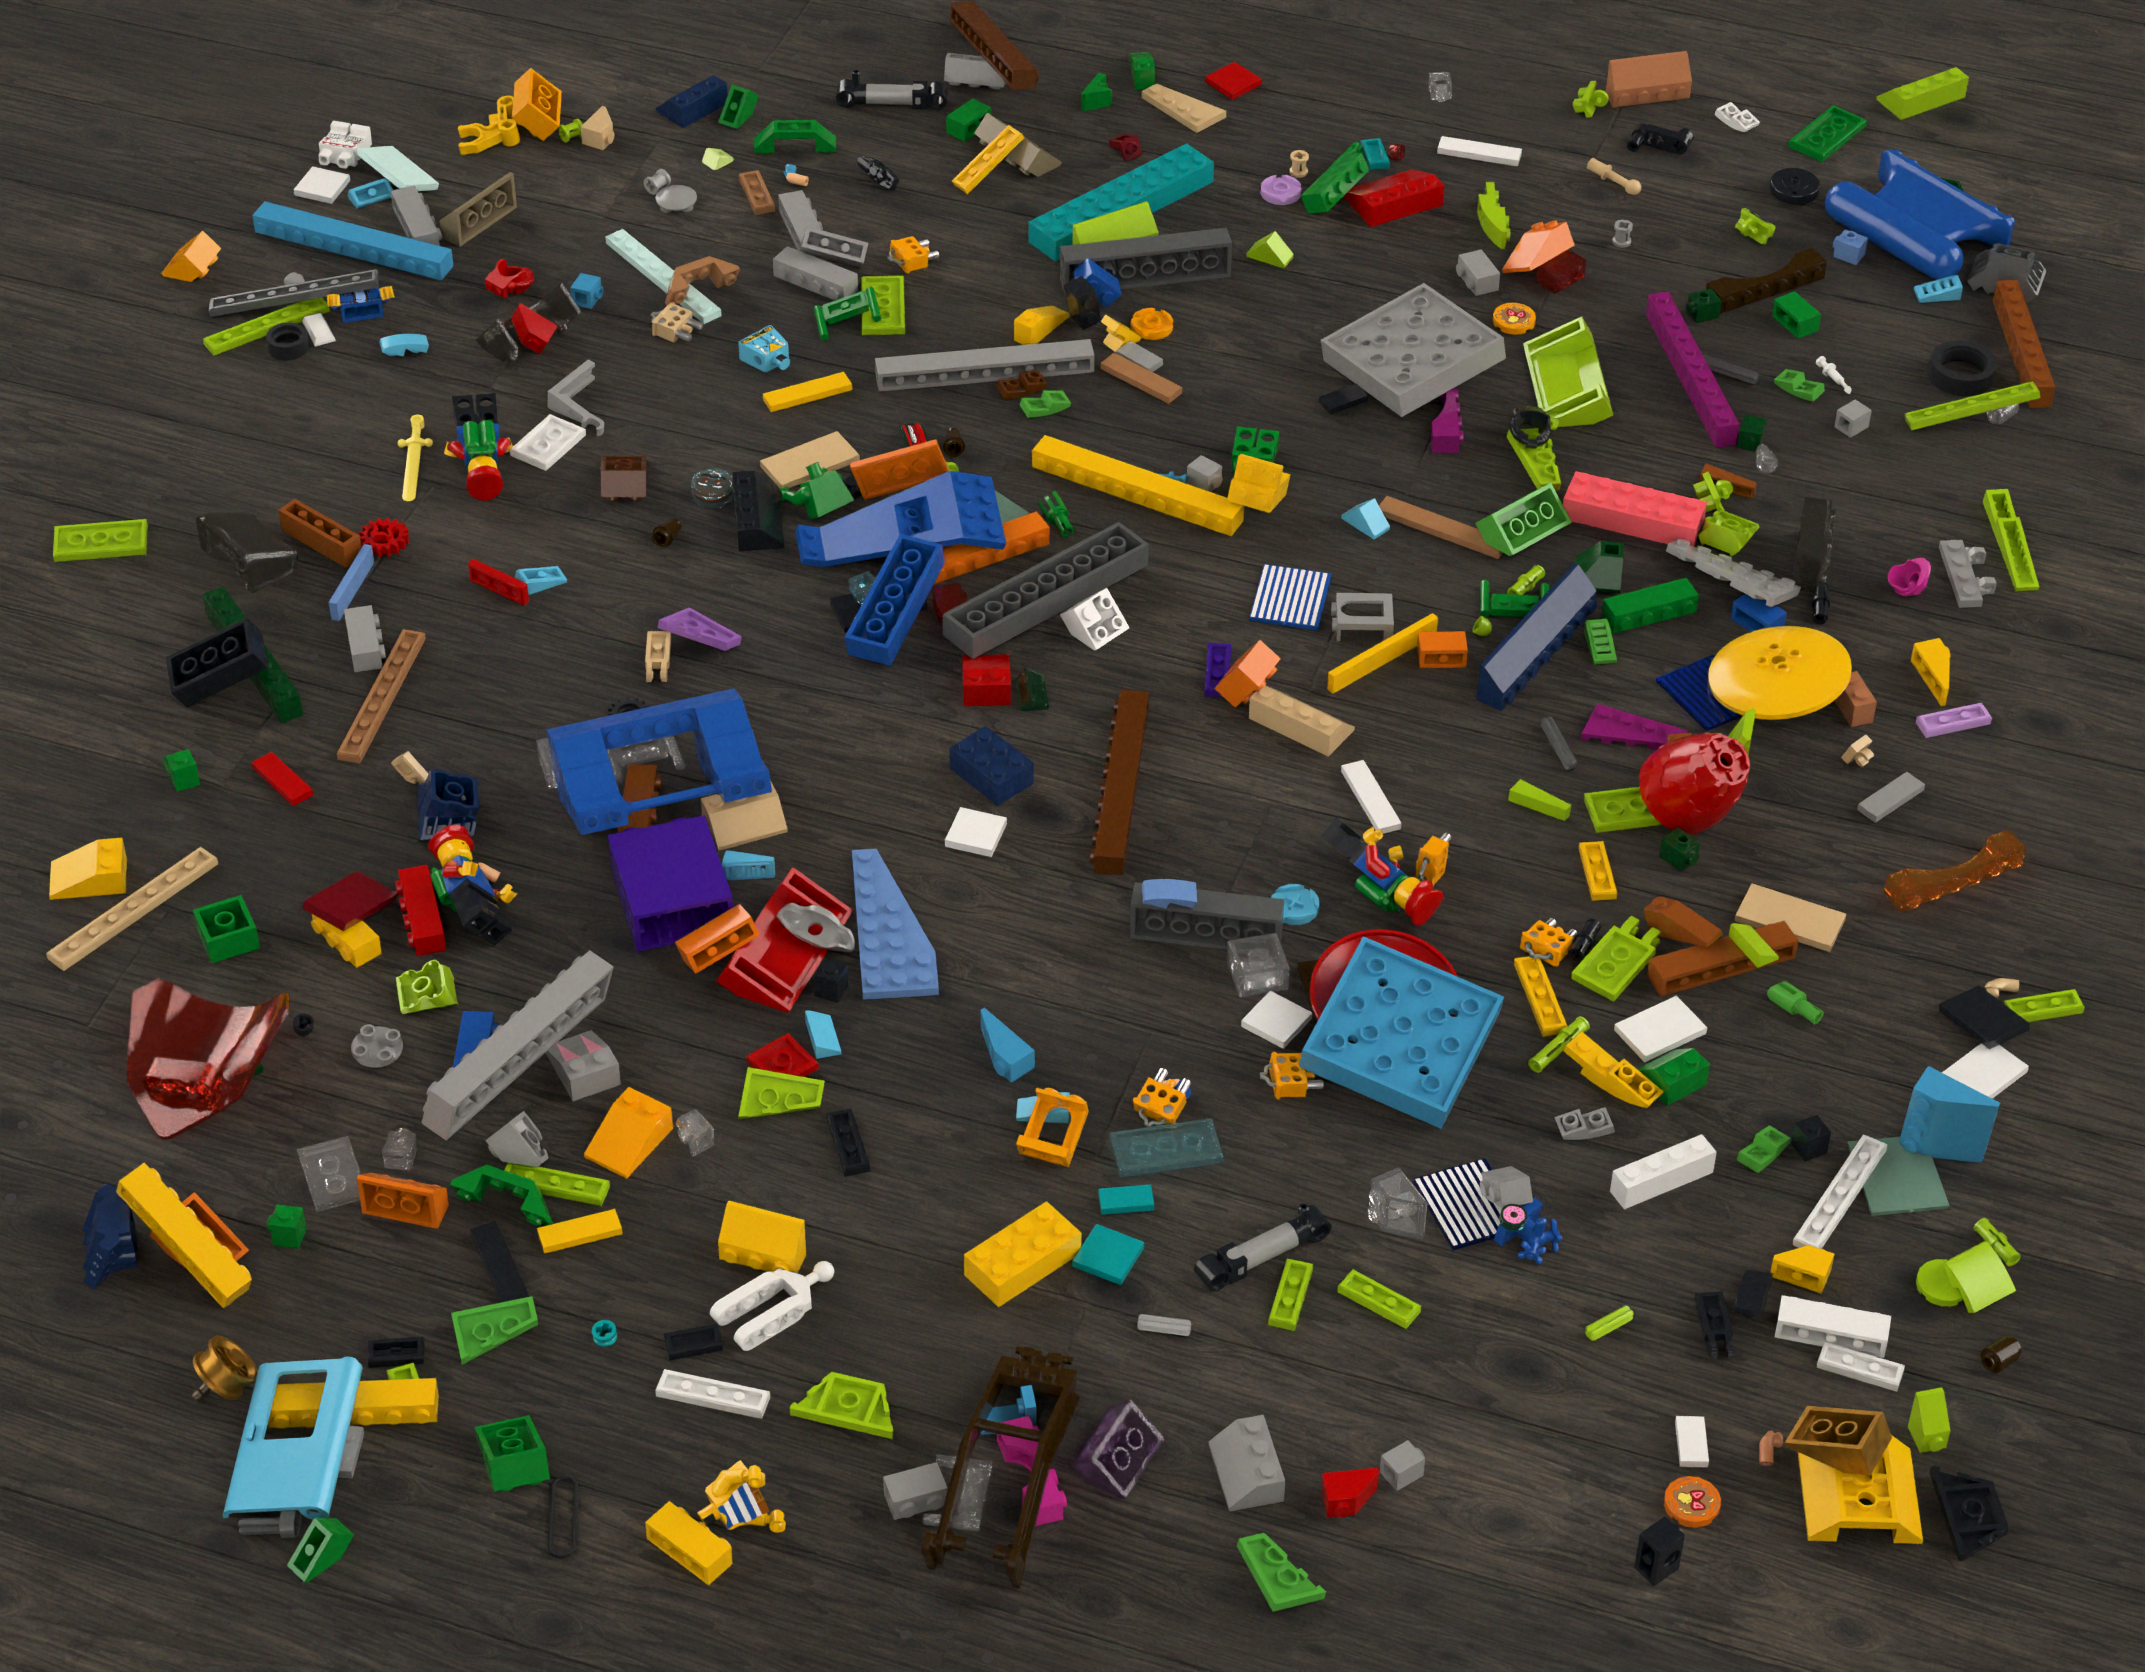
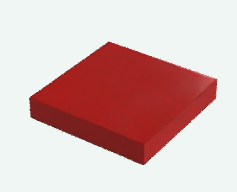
M1233 62L1205 76V83L1233 100L1262 85V79L1238 63Z
M789 1033L746 1056L747 1063L755 1069L805 1077L819 1069L818 1062Z

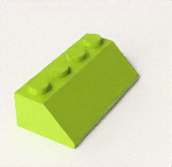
M1955 67L1890 90L1877 96L1876 100L1900 120L1965 98L1969 77Z
M1146 201L1074 224L1072 245L1157 236L1158 229L1149 203Z

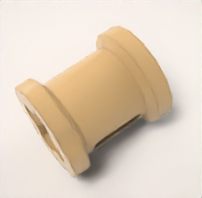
M1303 150L1293 151L1290 154V159L1292 160L1290 174L1296 178L1305 177L1308 174L1306 162L1309 159V154Z

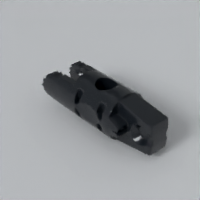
M858 157V166L870 178L890 190L896 189L899 179L888 167L874 158Z

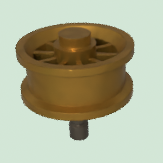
M214 1336L208 1343L209 1348L205 1352H198L193 1357V1366L203 1383L192 1396L196 1401L200 1402L206 1394L213 1390L223 1398L237 1400L243 1394V1387L256 1381L257 1367L251 1357L238 1344L226 1337Z

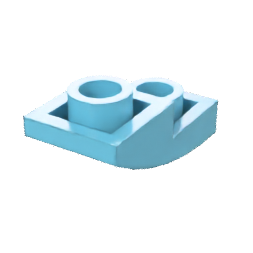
M397 334L381 338L379 342L382 353L389 356H404L406 349L414 353H427L429 347L426 335Z

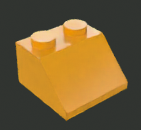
M202 230L178 250L161 274L164 277L192 282L197 277L201 279L209 271L207 267L212 266L217 261L218 257L216 255L221 248Z

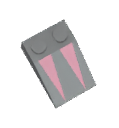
M592 1030L558 1041L546 1052L572 1101L621 1085L618 1061L610 1047Z

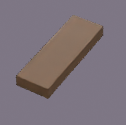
M759 170L740 173L739 181L754 214L775 212L774 202Z

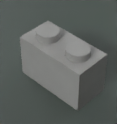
M1482 249L1459 255L1456 272L1475 296L1499 290L1500 272Z
M1512 1166L1482 1172L1483 1181L1480 1182L1482 1195L1502 1209L1510 1205L1518 1206L1533 1202L1530 1177Z
M937 1462L883 1477L884 1495L894 1520L903 1517L908 1518L914 1514L929 1510H937L944 1506L948 1487Z

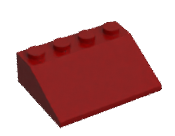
M1411 169L1354 186L1343 198L1370 227L1443 206L1445 185L1435 174Z

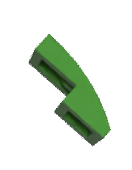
M1785 369L1774 379V383L1781 389L1812 402L1825 391L1824 383L1805 380L1804 372Z
M1043 391L1041 398H1021L1020 407L1028 418L1051 415L1071 405L1070 400L1063 391Z
M1769 1125L1755 1135L1752 1144L1739 1152L1737 1161L1759 1173L1779 1156L1790 1143L1791 1138Z

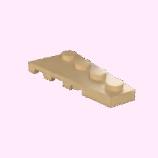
M1159 84L1152 85L1142 91V99L1196 133L1226 118L1225 110Z

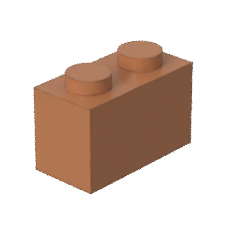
M1857 671L1852 672L1846 689L1834 701L1851 727L1873 723L1877 701Z

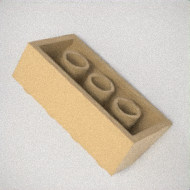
M1266 685L1250 697L1249 719L1328 757L1355 728Z

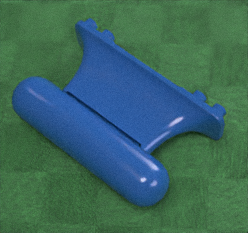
M1887 149L1881 155L1878 177L1884 187L1879 192L1873 194L1856 183L1843 181L1836 183L1829 189L1824 200L1825 210L1833 220L1859 235L1868 237V241L1934 280L1957 275L1960 272L1964 259L1963 251L1956 244L1957 242L1978 240L1991 249L1993 244L1997 243L2009 246L2012 241L2013 226L2015 225V220L2011 215L2006 216L1999 212L1995 206H1989L1981 200L1975 199L1922 168L1915 159L1903 156L1897 149Z

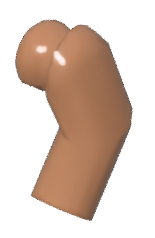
M1768 1431L1762 1437L1759 1443L1760 1465H1773L1774 1447L1780 1448L1783 1445L1782 1433Z

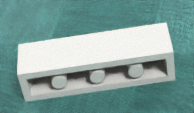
M1701 1134L1613 1170L1610 1192L1623 1209H1627L1713 1173L1717 1152Z
M1782 1295L1775 1338L1822 1347L1825 1341L1868 1355L1884 1358L1891 1316Z

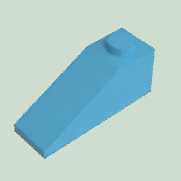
M981 1009V1030L993 1066L1000 1076H1004L1012 1083L1035 1068V1050L987 1009Z

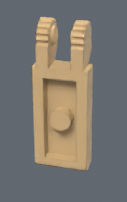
M647 632L646 682H652L653 669H661V682H667V669H669L671 632Z

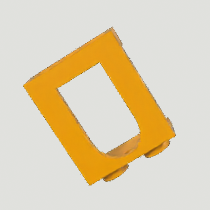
M1036 1088L1037 1100L1024 1136L1019 1135L1016 1143L1019 1154L1069 1168L1089 1112L1087 1103L1077 1095L1065 1096L1052 1088H1045V1090ZM1055 1108H1064L1071 1114V1122L1062 1146L1038 1140L1046 1116Z

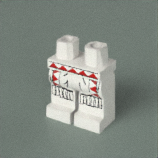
M333 121L330 125V132L319 143V163L321 165L335 163L340 168L345 169L348 166L356 167L358 164L357 160L361 159L357 155L358 149L372 145L370 127L352 124L351 126L350 123Z

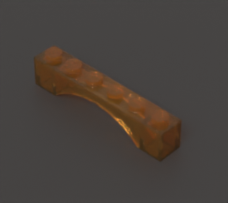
M2008 829L1988 837L1982 850L1971 860L1961 865L1940 870L1907 868L1887 876L1884 894L1900 912L1913 909L1931 900L1934 901L1949 893L1957 892L1967 886L1975 885L1990 877H1996L2003 872L2018 868L2023 864L2026 847Z

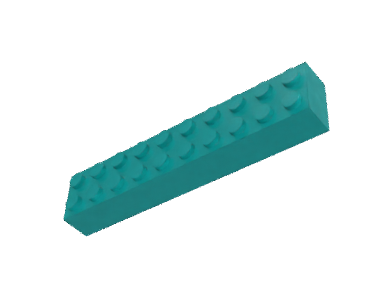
M1186 143L1029 221V243L1056 262L1060 260V246L1072 245L1074 224L1146 201L1149 203L1153 213L1213 183L1214 162Z

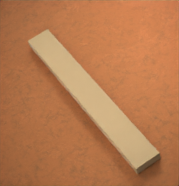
M202 847L198 848L46 953L47 959L65 971L218 865L217 858Z

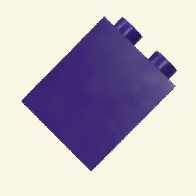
M705 815L689 819L677 818L669 823L640 829L628 828L620 833L608 835L611 871L637 952L675 944L679 939L733 908L732 894Z

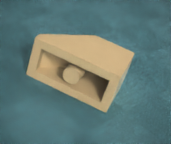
M601 106L581 126L582 144L604 150L613 142V124L606 107Z

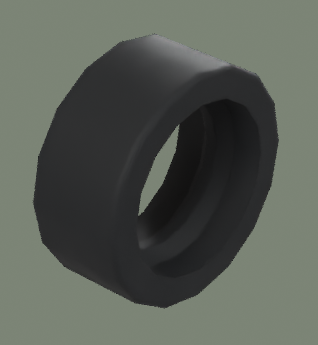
M288 322L275 325L266 334L268 352L278 360L287 361L300 358L309 349L307 330L297 323ZM286 339H295V340H297V341H295V342H293V343H289V344H281V343H278V342H280V341H282V340H286Z

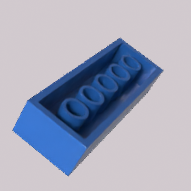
M899 534L845 635L848 655L889 666L892 665L945 563L942 544Z

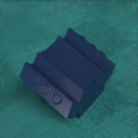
M440 769L430 770L425 782L418 784L416 797H419L417 803L419 817L417 829H420L418 840H431L441 829L450 825L464 826L469 836H473L476 827V814L479 810L478 779L466 774H451Z
M108 1183L95 1193L82 1229L86 1232L82 1243L86 1246V1261L83 1269L87 1271L84 1283L94 1289L113 1272L125 1268L138 1267L137 1230L132 1209L121 1197H118L117 1188Z

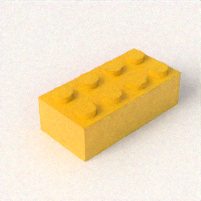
M1046 1201L965 1253L964 1276L994 1304L1000 1307L1075 1258L1081 1248V1232Z

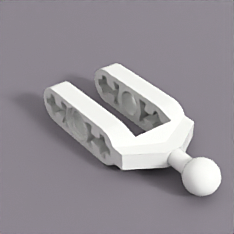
M820 1261L814 1266L813 1272L805 1277L782 1269L774 1272H765L718 1300L712 1306L710 1316L721 1326L729 1324L784 1289L791 1297L745 1323L736 1331L734 1341L742 1350L749 1351L793 1325L803 1317L805 1312L812 1309L810 1286L817 1281L827 1282L831 1280L834 1275V1268L828 1261Z

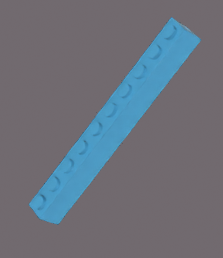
M266 201L252 215L255 232L438 280H442L453 267L452 249Z

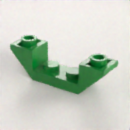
M774 120L754 137V153H775V139L806 140L815 138L816 152H836V136L816 120Z
M485 1165L453 1179L450 1183L456 1192V1197L466 1202H470L471 1199L481 1202L488 1185L497 1191H503V1189L512 1191L511 1193L514 1196L525 1200L521 1211L526 1216L527 1222L538 1227L541 1224L547 1226L553 1223L542 1193L533 1180Z

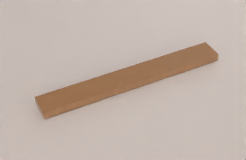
M402 630L337 752L338 760L361 763L426 639L425 633Z

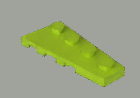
M1539 428L1521 429L1528 435V439L1536 440L1537 436L1541 435L1538 432ZM1508 430L1507 438L1536 488L1539 489L1552 483L1555 491L1559 490L1561 480L1558 467L1555 465V453H1552V440L1549 439L1545 444L1537 446L1536 449L1527 448L1526 444L1519 443L1513 437L1511 431Z

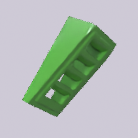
M1587 620L1584 627V636L1593 664L1617 663L1608 620Z

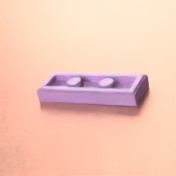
M1982 703L1917 716L1916 724L1925 738L1989 725L1991 724L1992 717Z

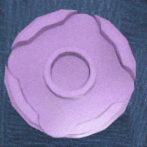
M1273 175L1261 183L1260 194L1269 203L1287 205L1298 201L1301 197L1302 188L1300 182L1294 177L1282 175V178H1276V175Z

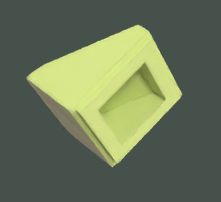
M706 148L702 163L713 170H717L733 162L734 158L721 149Z

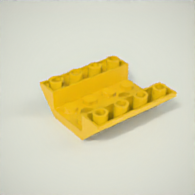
M1891 1435L1892 1439L1871 1475L1844 1473L1798 1452L1808 1541H1837L1839 1528L1892 1529L1894 1543L1922 1544L1923 1536L1910 1448ZM1863 1498L1869 1499L1873 1504L1864 1505L1859 1500Z

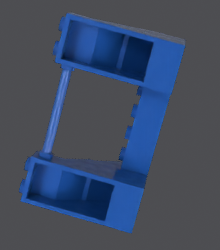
M735 688L546 729L558 797L581 835L628 825V815H631V812L715 793L720 795L726 803L772 792L769 769L761 759L743 699ZM693 731L698 763L711 782V785L631 803L625 801L619 793L607 750Z

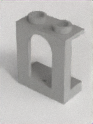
M1336 593V602L1331 603V616H1336V618H1332V632H1336L1337 641H1340L1341 630H1383V641L1393 636L1392 594ZM1350 603L1382 604V616H1349L1344 614L1341 608Z

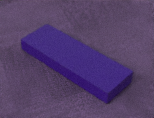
M1208 643L1204 696L1223 697L1214 688L1230 669L1232 644Z

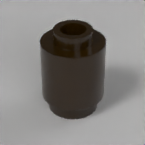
M2011 1336L2001 1337L1981 1351V1362L1987 1370L1999 1373L2019 1359L2022 1353L2021 1345Z

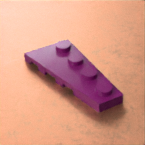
M1597 704L1582 731L1581 740L1589 741L1590 738L1601 739V743L1611 744V741L1626 742L1625 746L1632 747L1644 744L1647 745L1648 749L1658 750V747L1666 744L1668 734L1687 733L1688 730Z

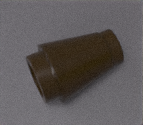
M950 428L947 431L943 444L944 451L952 457L961 455L965 450V442L956 428Z
M673 518L655 527L652 534L653 542L660 547L671 545L682 527L680 521Z

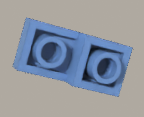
M1175 879L1145 880L1142 883L1143 903L1165 909L1170 903L1194 908L1197 903L1196 883Z

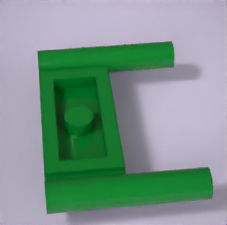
M867 287L866 291L849 295L823 306H815L814 313L820 339L825 341L829 338L826 327L827 321L829 325L869 311V306L873 321H880L881 314L874 288Z
M1482 580L1480 582V615L1483 617H1488L1489 615L1525 617L1540 601L1539 596L1492 594V598H1490L1489 581ZM1547 583L1540 585V600L1549 591V584Z

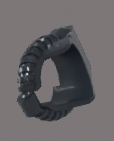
M1516 405L1510 421L1511 434L1519 443L1526 444L1527 448L1536 449L1537 446L1545 444L1551 436L1550 416L1542 408ZM1522 424L1533 425L1539 428L1538 432L1541 435H1538L1536 440L1528 439V435L1519 426Z

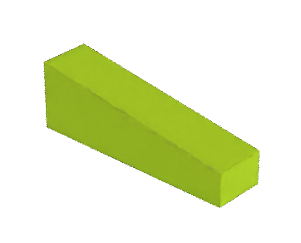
M1521 779L1509 790L1508 801L1563 821L1570 816V804Z

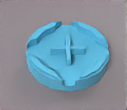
M1288 884L1281 886L1271 896V898L1284 899L1283 923L1289 925L1309 923L1316 918L1319 912V897L1312 889L1310 891L1304 889L1303 885Z

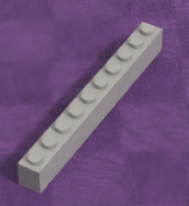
M1091 339L894 356L875 358V375L879 392L992 382L1010 378L1018 379L1020 372L1032 370L1040 371L1043 377L1092 373L1094 372L1095 355Z

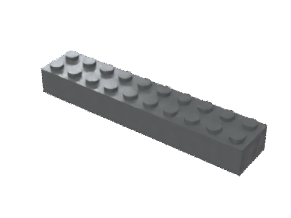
M1117 522L944 613L943 636L974 659L1148 566L1149 544L1123 524Z

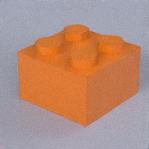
M1259 640L1233 664L1214 689L1234 707L1241 702L1246 704L1254 694L1253 691L1259 692L1266 685L1265 678L1269 679L1277 671L1275 665L1279 662L1280 658Z

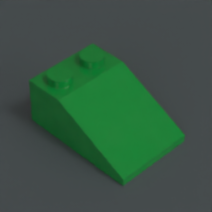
M529 1415L475 1427L485 1468L494 1492H506L526 1484L531 1486L538 1485L542 1481L550 1479L546 1448Z

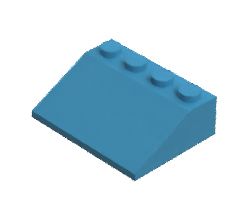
M1928 1066L1913 1088L1899 1144L1910 1153L1918 1152L1922 1155H1931L1932 1158L1981 1163L1987 1149L2000 1102Z

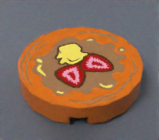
M1686 1476L1678 1478L1669 1484L1665 1491L1664 1507L1667 1514L1671 1518L1674 1517L1678 1520L1679 1524L1685 1527L1698 1528L1709 1525L1715 1517L1717 1518L1721 1507V1497L1718 1490L1709 1481L1700 1477Z

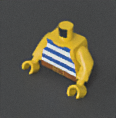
M741 1460L728 1470L721 1471L716 1480L706 1487L705 1493L711 1504L697 1512L706 1527L718 1519L722 1521L728 1530L744 1525L766 1526L769 1523L771 1531L781 1533L785 1530L786 1526L784 1513L781 1510H774L770 1515L767 1514L770 1510L759 1489L765 1485V1474L756 1465L750 1466L747 1469Z

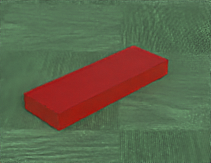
M475 559L468 562L470 581L523 606L529 602L526 583Z
M273 752L251 762L252 769L292 806L313 796V789Z

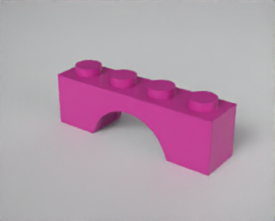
M1029 1416L1001 1422L1039 1431L1037 1425L1033 1426ZM997 1434V1442L1005 1462L1020 1464L1032 1471L1039 1442ZM1054 1468L1049 1470L1036 1526L1063 1520V1508L1067 1507V1501L1064 1491L1058 1490V1477ZM1028 1485L1022 1488V1507Z

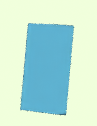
M383 178L350 189L347 196L353 205L359 209L391 198V191L393 189L389 180Z
M805 1011V1022L816 1059L841 1055L840 1045L831 1016L814 1011Z

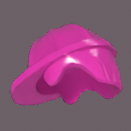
M1925 558L1908 559L1904 564L1893 566L1888 573V582L1895 589V592L1903 597L1919 595L1927 587L1931 570L1930 562Z

